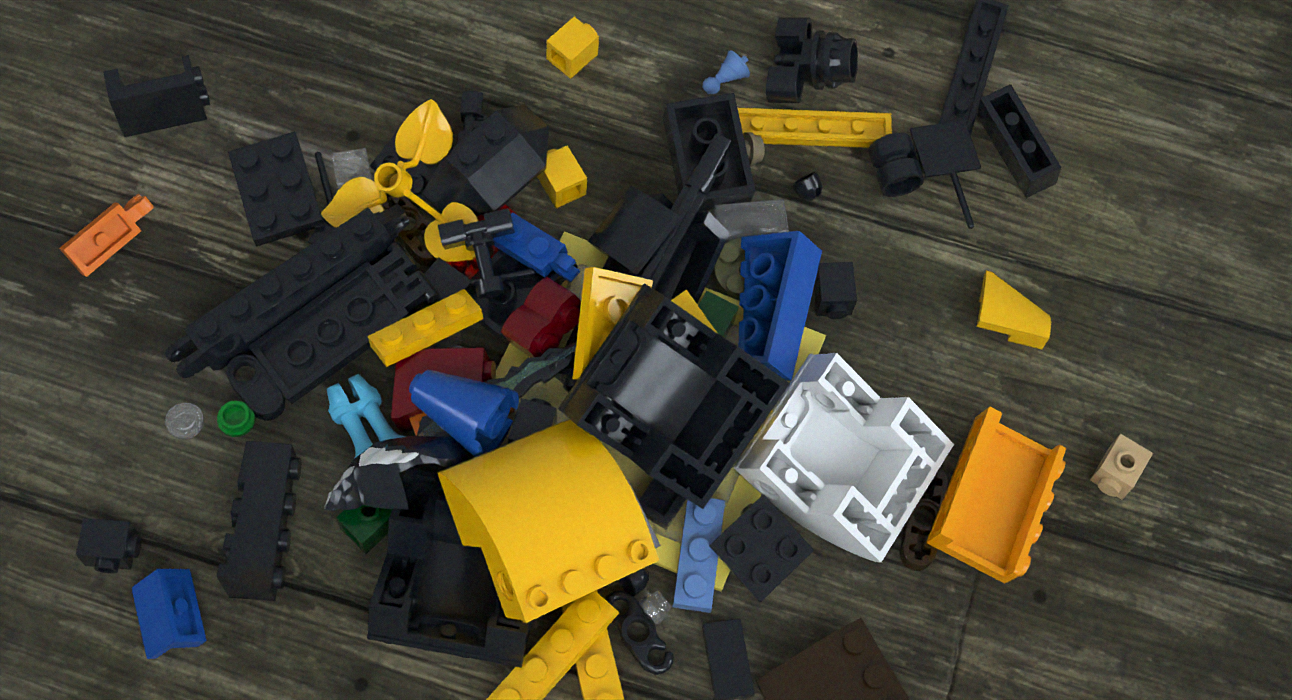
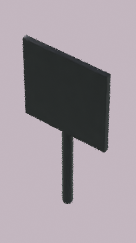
M965 120L910 128L925 178L950 174L967 227L973 229L974 222L957 173L981 169V164Z

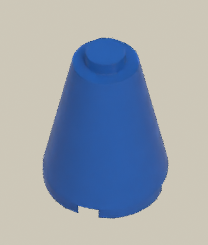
M431 369L418 373L413 378L409 387V392L412 394V403L474 457L499 448L513 423V420L507 418L510 408L512 407L517 410L519 404L518 393L510 388Z

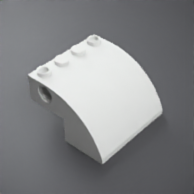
M838 353L809 354L773 407V412L767 416L733 468L759 493L764 494L773 505L806 529L846 551L881 563L954 444L909 397L880 398Z

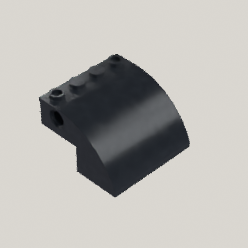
M644 283L558 410L577 426L631 459L649 476L704 509L790 383Z
M406 469L402 484L408 509H392L389 518L387 555L369 604L367 639L386 644L418 648L424 651H434L463 658L489 661L501 665L522 667L533 620L524 623L522 620L505 617L481 547L462 545L438 474Z

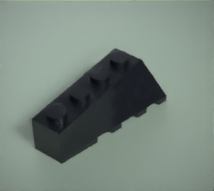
M246 441L237 481L238 491L243 492L242 498L236 497L233 500L231 508L232 527L235 528L234 534L226 533L223 550L226 551V564H219L216 575L229 598L276 601L277 589H283L286 570L285 566H281L283 552L289 551L291 542V530L286 529L288 516H294L296 508V493H292L293 480H299L301 474V458L296 456L292 444Z

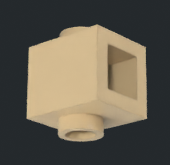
M1120 434L1108 448L1090 481L1097 484L1103 493L1122 500L1134 488L1153 453Z

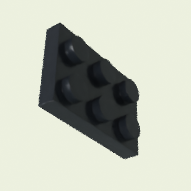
M295 131L228 151L256 247L325 226Z
M499 250L491 258L494 275L530 269L502 250ZM479 271L472 278L480 277ZM551 271L547 276L559 285L565 281L564 278L554 271ZM536 273L532 276L503 280L506 292L502 295L486 299L477 298L475 285L469 286L466 291L482 309L484 319L478 323L505 343L507 339L501 333L505 321L518 307L524 305L530 291L544 277Z

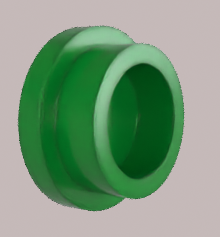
M243 401L227 402L217 414V424L220 430L230 437H240L247 434L255 423L253 410Z

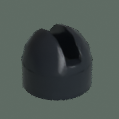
M816 171L803 176L792 184L796 193L804 200L812 201L822 193V182Z
M645 567L619 579L618 582L625 592L635 596L647 586L649 572Z

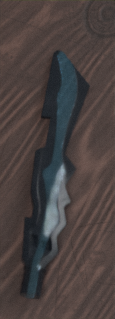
M577 341L564 348H548L541 357H529L519 367L512 366L505 378L487 380V383L510 388L516 391L519 398H521L535 384L541 381L543 384L547 383L570 366L571 362L575 359ZM427 415L422 417L417 436L451 437Z

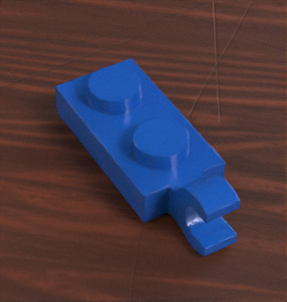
M512 212L511 217L515 233L494 238V246L528 268H533L536 273L544 278L551 271H554L565 280L572 282L580 273V270L573 266L576 261L567 254L568 251L565 244Z

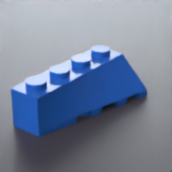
M800 231L741 237V248L745 251V261L741 262L740 275L744 277V292L740 293L739 305L743 308V320L739 322L738 347L784 380L790 381L792 380L822 250Z

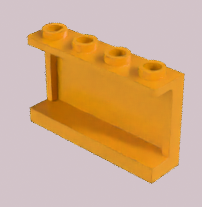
M989 406L974 418L926 543L1005 584L1019 576L1022 577L1031 563V557L1028 556L1030 548L1038 540L1042 532L1043 525L1040 521L1043 512L1048 510L1054 499V492L1051 491L1054 482L1063 473L1066 462L1063 461L1066 447L1059 444L1053 449H1048L999 423L1002 412Z

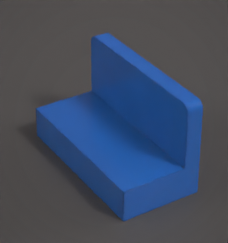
M157 569L132 587L147 659H156L171 648L198 647L207 641L190 569Z

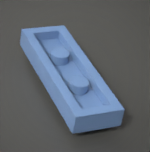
M710 498L704 509L687 500L673 608L710 613L712 610L718 555L709 545L721 535L725 500Z

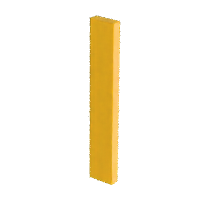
M738 108L743 133L752 132L754 135L761 136L764 144L869 148L877 139L892 134L891 113Z

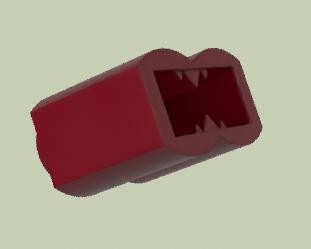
M546 277L533 287L524 305L518 307L507 318L501 333L513 346L528 356L541 357L548 348H558L563 335L579 323L581 301L573 292Z

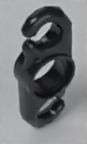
M622 590L613 591L606 597L605 600L613 606L615 601L623 600L628 605L627 612L623 615H617L612 621L619 629L623 644L629 649L644 671L654 675L665 673L673 664L674 655L672 652H665L664 660L659 665L651 664L648 658L652 650L663 651L666 649V643L658 637L654 621L647 615L632 594ZM639 622L646 625L649 630L648 638L642 642L631 640L627 634V629L631 624Z

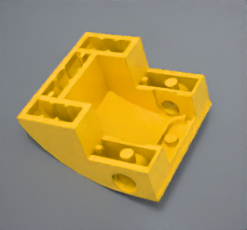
M570 419L437 473L462 545L481 547L506 618L522 620L524 623H527L659 561L642 510L620 467L595 436L577 426Z

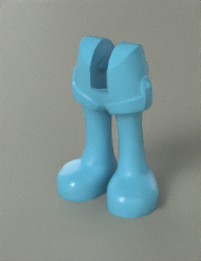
M360 374L348 378L353 396L357 402L349 403V398L339 383L327 388L330 404L328 412L332 420L339 425H343L349 433L355 447V458L373 445L360 420L361 417L368 420L379 441L406 437L397 434L390 427L379 408L382 403L380 394Z

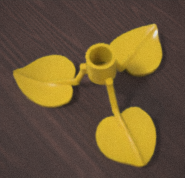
M430 99L417 107L406 118L397 132L395 139L397 154L404 159L412 160L408 162L398 161L397 165L390 162L380 165L375 172L374 181L365 177L349 180L337 191L330 204L321 212V215L327 222L337 228L366 208H369L373 214L385 211L381 204L387 201V194L397 198L406 196L436 219L427 226L424 234L425 246L430 254L437 259L438 257L445 262L471 261L475 258L474 251L466 250L465 245L444 249L438 225L463 219L465 224L477 222L479 220L475 213L467 206L454 202L448 204L442 214H440L411 191L412 177L406 171L408 168L416 167L419 160L429 165L440 162L447 156L452 147L453 133L451 126L434 100Z

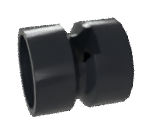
M906 133L888 134L877 139L869 146L868 152L873 167L879 169L876 177L883 195L887 197L902 196L915 191L924 183L925 179L920 164L915 159L916 152L910 135Z

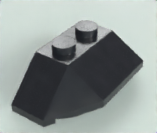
M525 104L495 111L441 160L424 189L423 196L441 214L448 204L454 202L467 206L476 216L500 210L547 168L549 126Z

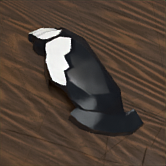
M410 436L376 442L352 460L340 481L334 486L333 491L329 493L324 510H350L362 505L384 509H408L399 472L423 463H436L448 469L470 460L474 456L452 437Z

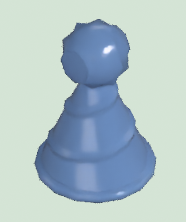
M729 50L715 77H708L703 81L702 87L707 94L714 95L720 90V83L744 77L748 78L750 72L745 64L748 58L745 55L740 57L736 52Z

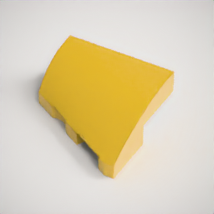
M986 270L979 299L981 305L976 327L1008 334L1009 342L1043 349L1050 338V315L993 272Z

